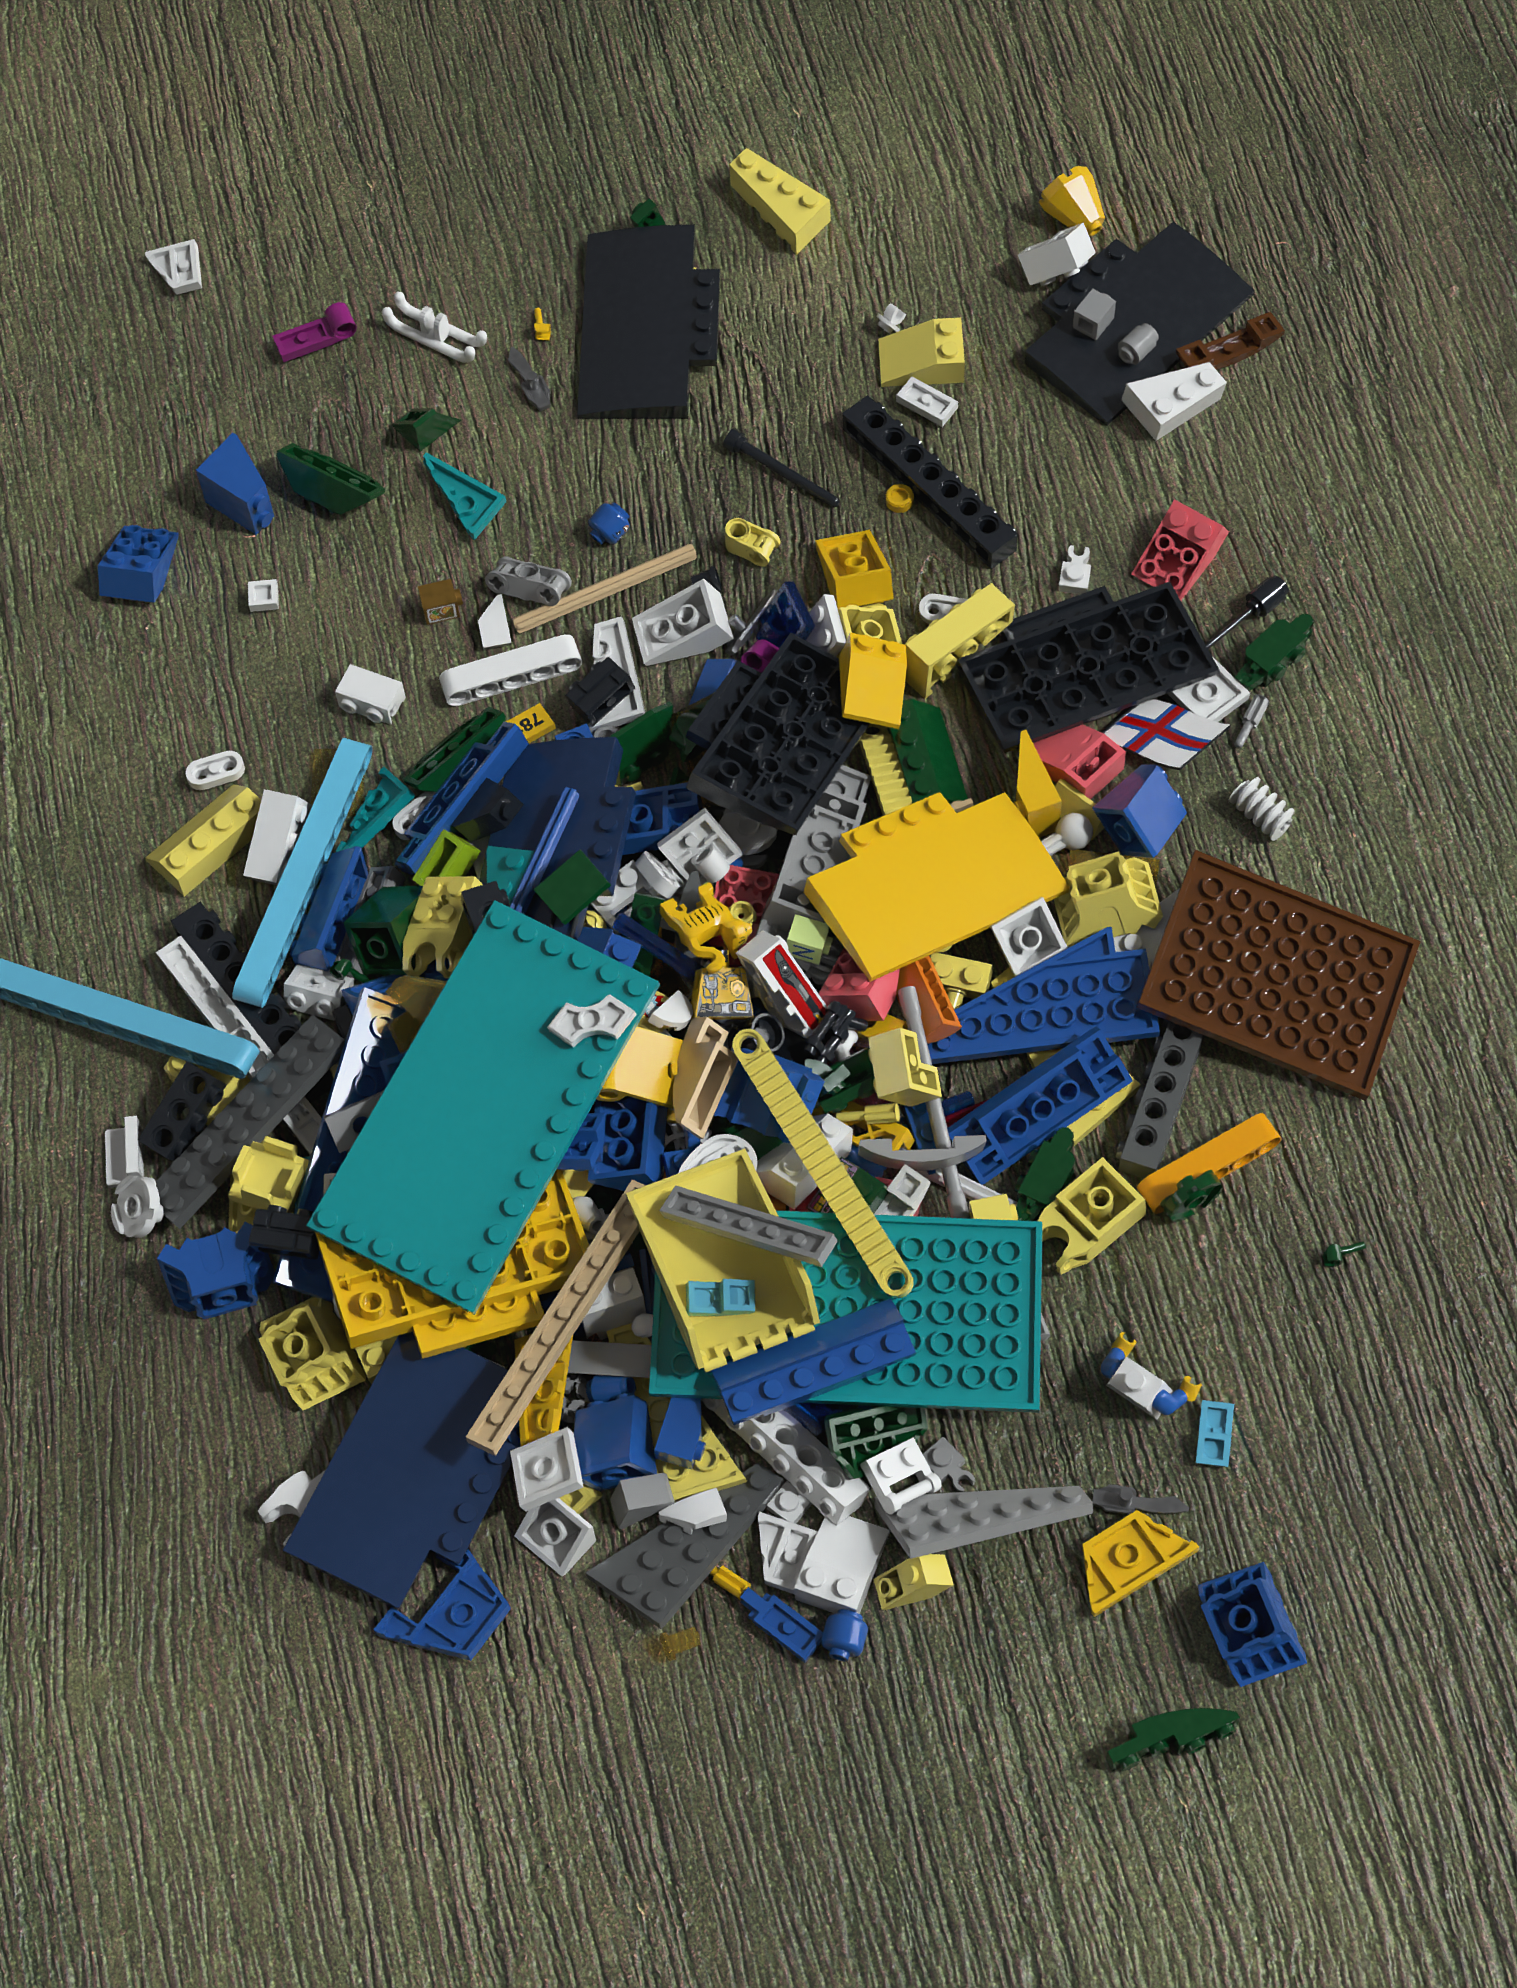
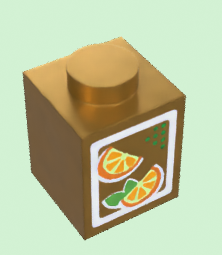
M451 579L418 586L427 625L460 617L458 606L463 605L460 589L453 588Z

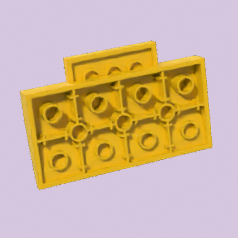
M938 792L842 833L839 842L852 859L808 877L803 893L871 982L989 929L992 924L1040 897H1043L1045 902H1049L1068 893L1070 888L1034 830L1005 792L958 813L955 812L944 796Z
M561 1169L555 1171L475 1315L315 1232L350 1349L413 1331L422 1359L538 1326L545 1315L538 1295L562 1289L589 1247Z

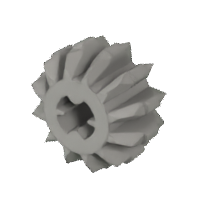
M833 935L829 936L833 937L829 955L822 954L820 964L811 963L808 971L806 970L805 972L808 979L812 977L814 983L820 986L824 985L844 948L839 939Z

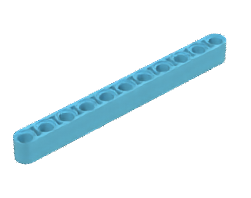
M342 738L236 979L232 994L234 1000L262 1008L265 1006L309 905L312 892L318 884L321 869L328 861L372 756V745Z
M0 958V999L240 1079L246 1077L260 1053L255 1044L244 1038Z

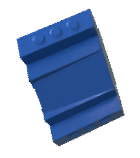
M741 1048L742 1052L746 1054L754 1052L750 1049ZM774 1055L812 1114L825 1081L819 1075L812 1073V1068ZM738 1059L713 1116L726 1117L730 1123L744 1125L757 1130L764 1136L778 1137L783 1143H790Z
M244 1222L238 1233L224 1227L221 1232L194 1240L186 1238L179 1250L168 1244L164 1246L157 1257V1261L175 1306L187 1312L196 1310L197 1316L205 1320L257 1305V1293L268 1289L273 1281L275 1272L269 1254L257 1252L249 1245L253 1225Z
M1264 1562L1198 1585L1199 1596L1203 1603L1201 1608L1222 1658L1227 1661L1240 1687L1307 1664L1306 1653L1298 1641L1297 1632L1289 1620L1281 1595L1273 1583L1272 1574Z

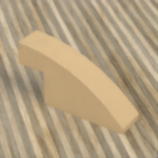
M707 1016L692 1018L680 1049L677 1061L678 1073L674 1076L673 1107L676 1122L699 1139L704 1138L738 1061L736 1054L723 1046L729 1032Z

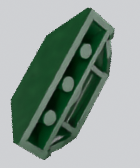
M294 443L277 450L276 456L293 491L304 496L309 502L318 503L326 507L331 513L341 515L385 493V488L374 478L324 454L303 449L300 445Z
M670 701L649 710L609 736L616 737L623 748L616 780L617 786H623L627 782L635 781L641 776L642 772L651 766L661 764L669 755L671 744L669 736L675 722L673 704Z
M488 706L482 710L480 715L474 716L460 725L415 763L409 774L403 778L404 782L419 790L437 792L475 742L487 744L502 723L506 721L504 712Z
M862 1406L827 1415L824 1420L829 1452L849 1479L866 1476L860 1466L864 1461L913 1437L917 1443L919 1437L923 1436L928 1429L925 1408Z

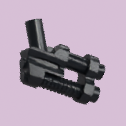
M830 1002L821 1022H819L811 1036H808L804 1041L805 1048L803 1051L811 1057L816 1055L815 1060L831 1064L835 1058L833 1053L840 1043H845L849 1036L848 1028L864 1032L868 1027L867 1020L856 1018V1012L840 1002ZM826 1032H828L830 1037L824 1045L821 1040H823Z

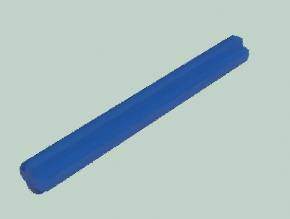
M565 787L511 900L509 907L524 915L535 894L534 888L539 885L579 799V793L573 788Z

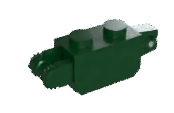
M1301 613L1291 623L1285 619H1278L1246 647L1243 668L1235 676V679L1249 692L1260 684L1266 688L1273 680L1276 682L1280 680L1285 674L1287 667L1293 662L1295 664L1298 663L1306 653V641L1312 635L1314 624L1311 615Z
M1069 1127L1058 1128L1050 1143L1044 1140L1039 1150L1034 1149L1027 1164L1030 1166V1169L1026 1176L1020 1175L1014 1191L1017 1192L1018 1204L1016 1210L1018 1221H1037L1044 1208L1056 1199V1195L1068 1186L1074 1175L1076 1160L1071 1152L1074 1132Z

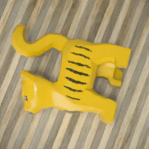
M708 882L698 887L700 901L696 903L697 909L687 913V907L681 904L676 910L677 902L672 898L660 904V914L667 924L677 931L681 943L687 946L692 954L698 958L713 960L706 967V970L709 973H716L725 965L726 959L723 953L714 947L700 945L713 937L721 935L731 956L737 959L736 952L739 947L746 943L747 937L752 933V927L750 923L732 916L728 907L713 896V886Z

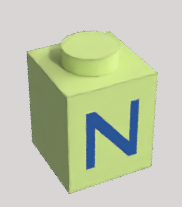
M795 914L786 942L789 947L788 951L794 958L819 965L822 954L829 955L833 941V937L828 936L830 927L827 923Z

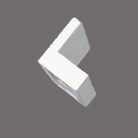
M137 1116L124 1117L125 1128L105 1131L106 1184L109 1188L117 1187L125 1177L130 1175L144 1177L143 1143L138 1140L143 1132V1128Z

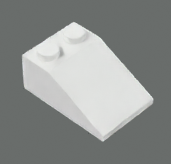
M705 579L698 581L632 618L643 662L646 666L707 653L734 639L721 593Z
M848 1516L836 1526L829 1518L825 1517L805 1558L794 1587L795 1600L832 1613H837L839 1609H846L860 1614L890 1530Z

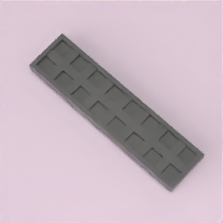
M312 1015L269 1062L258 1071L253 1079L238 1092L236 1097L156 1181L164 1215L173 1224L181 1229L232 1174V1169L243 1145L250 1147L252 1141L261 1143L265 1136H268L340 1059L345 1040L316 1016Z

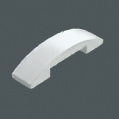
M904 1164L888 1186L887 1191L889 1193L874 1215L913 1216L931 1182Z

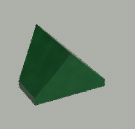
M413 408L394 422L392 426L421 452L459 423L461 419L437 413L434 408Z

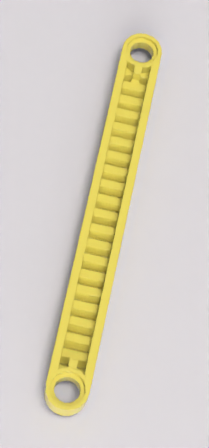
M870 723L868 728L876 727L880 731L874 735L864 732L859 743L869 775L872 776L871 781L882 815L884 816L912 804V799L909 795V789L906 786V780L903 777V771L900 768V762L888 728ZM952 945L936 953L945 952L952 947Z
M753 1029L739 1031L732 1043L734 1053L796 1153L801 1158L829 1206L834 1211L849 1238L854 1243L869 1270L888 1296L892 1298L907 1296L913 1288L914 1280L912 1274L776 1057L757 1031ZM747 1038H754L757 1040L756 1050L750 1054L743 1053L741 1050L742 1042ZM894 1273H901L905 1277V1284L899 1290L890 1289L888 1286V1279Z

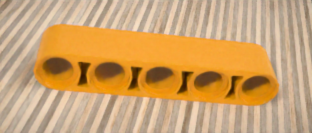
M1264 1113L1256 1114L1150 1174L1136 1188L1153 1213L1159 1214L1164 1211L1160 1205L1162 1200L1174 1194L1178 1190L1177 1183L1186 1176L1192 1175L1195 1179L1204 1172L1213 1170L1220 1180L1275 1148L1282 1138Z

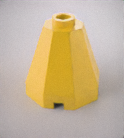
M1075 166L1070 169L1073 173L1068 177L1064 173L1059 175L1042 191L1041 196L1043 199L1039 200V204L1045 212L1069 228L1084 222L1088 235L1093 236L1103 228L1104 212L1093 175L1087 167Z

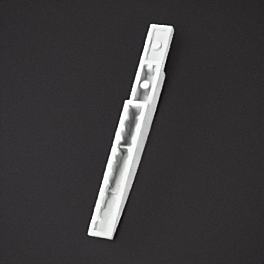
M182 936L178 937L158 950L156 954L211 1028L249 1040L258 1047L260 1053L247 1073L248 1078L252 1080L274 1054ZM304 1096L283 1118L282 1123L311 1156L322 1118Z

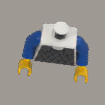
M1124 1332L1118 1335L1111 1346L1110 1352L1101 1364V1373L1110 1379L1106 1385L1107 1387L1155 1419H1158L1161 1414H1172L1187 1401H1195L1202 1386L1201 1383L1198 1385L1191 1384V1377L1185 1376L1180 1388L1173 1391L1163 1380L1127 1357L1136 1345V1340H1133L1132 1343L1126 1341L1123 1338Z

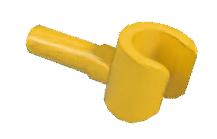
M535 308V339L550 340L551 325L543 323L541 309Z

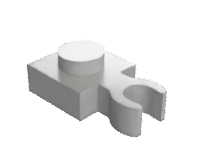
M944 1436L923 1453L931 1471L940 1478L941 1484L949 1478L956 1492H964V1489L958 1484L962 1479L968 1480L972 1486L975 1485L974 1476L969 1471L960 1468L965 1464V1458Z

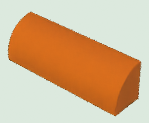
M930 956L900 968L896 991L897 1000L900 1004L899 989L908 986L916 987L927 1044L945 1039L962 1028Z

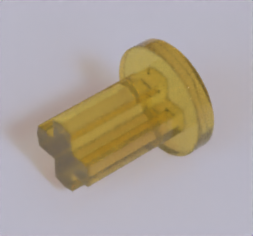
M695 1626L672 1635H668L667 1632L660 1633L663 1651L670 1662L676 1660V1654L701 1645L700 1635L696 1631Z

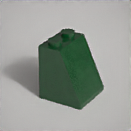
M423 886L382 887L344 922L363 975H407L403 971L402 964L403 941ZM416 954L411 959L413 970L416 967Z

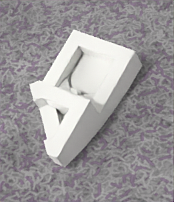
M499 594L478 620L484 650L512 645L502 594Z
M717 1488L682 1499L659 1511V1520L663 1523L670 1521L683 1527L684 1532L691 1535L693 1528L698 1529L725 1522L727 1520V1513Z

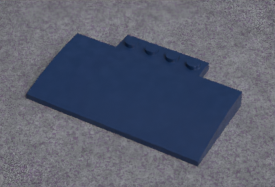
M591 737L528 744L505 774L502 785L524 805L507 828L490 834L488 846L535 851L565 787L573 788L579 793V799L540 883L575 852L581 849L611 884L600 896H613L636 796L633 787H615L623 754V748L616 737ZM487 850L479 879L482 884H487ZM535 892L525 915L548 926L552 910ZM587 907L580 912L573 938L575 940H578L583 929ZM555 916L552 929L569 936L574 918L564 925Z
M413 1331L398 1335L289 1537L283 1552L398 1611L430 1551L459 1566L512 1465L510 1451L518 1448L505 1441L497 1455L494 1456L469 1444L466 1440V1435L508 1370L463 1347L422 1359Z

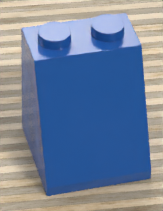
M232 432L196 469L205 502L257 535L271 523L274 513L265 482L238 436Z
M1140 765L1092 807L1122 855L1154 858L1187 814L1182 805L1183 800L1181 796L1172 789L1167 781V774L1158 765Z
M624 1393L616 1396V1400L591 1402L587 1404V1408L576 1411L574 1439L583 1484L597 1491H603L617 1487L620 1480L657 1474L648 1404L646 1401L635 1396L633 1393Z

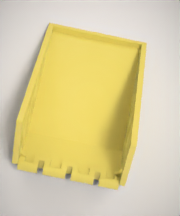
M745 1148L626 1193L680 1333L698 1370L704 1368L705 1372H709L727 1365L725 1358L727 1356H730L732 1361L735 1362L758 1353L756 1348L758 1344H761L762 1349L766 1350L787 1342L786 1334L791 1332L795 1339L815 1331L814 1325L820 1323L810 1279L800 1260L666 1219L659 1211L676 1185L778 1216ZM755 1280L754 1313L728 1316H688L686 1311V1283L688 1281Z

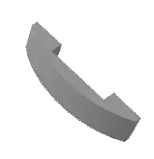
M986 1135L954 1136L952 1148L895 1151H892V1139H864L859 1142L858 1155L878 1165L901 1170L904 1164L915 1171L935 1170L959 1164L982 1152L986 1144Z

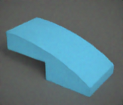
M755 1280L688 1281L686 1283V1311L688 1316H728L754 1313Z
M1202 1400L1196 1452L1197 1464L1228 1467L1234 1404Z

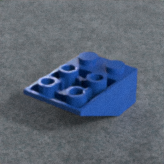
M138 525L124 526L98 564L99 595L154 603L163 590L179 537L178 532H170L163 528H141Z

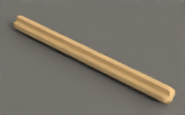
M687 544L564 596L555 606L543 605L513 618V625L518 633H523L693 561L697 558L696 551L692 544Z

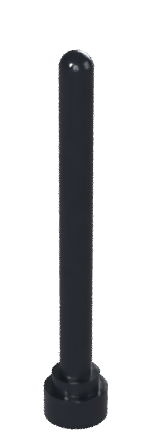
M733 428L725 437L723 447L732 453L743 452L829 506L837 507L839 505L838 497L748 443L745 433Z

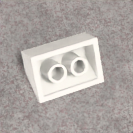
M830 1114L813 1116L838 1158L840 1159L841 1156L846 1158L851 1151L853 1129ZM782 1143L757 1161L756 1172L766 1192L792 1209H795L817 1187L791 1143Z

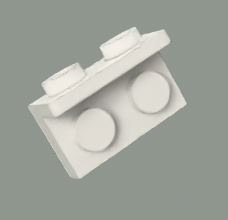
M297 964L284 983V1002L286 1003V1008L334 1021L333 1010L343 1006L345 1002L342 989L354 986V978L346 976L344 980H338L329 971Z

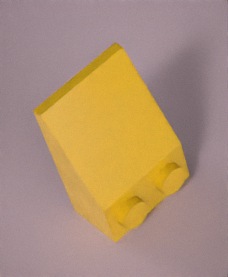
M870 530L815 540L830 595H834L838 610L840 607L846 608L849 605L862 606L893 600L891 568Z
M850 632L839 657L842 717L899 729L907 669L906 645Z
M1023 730L1020 734L1016 801L1013 803L1038 838L1055 832V828L1060 820L1062 801L1027 730Z

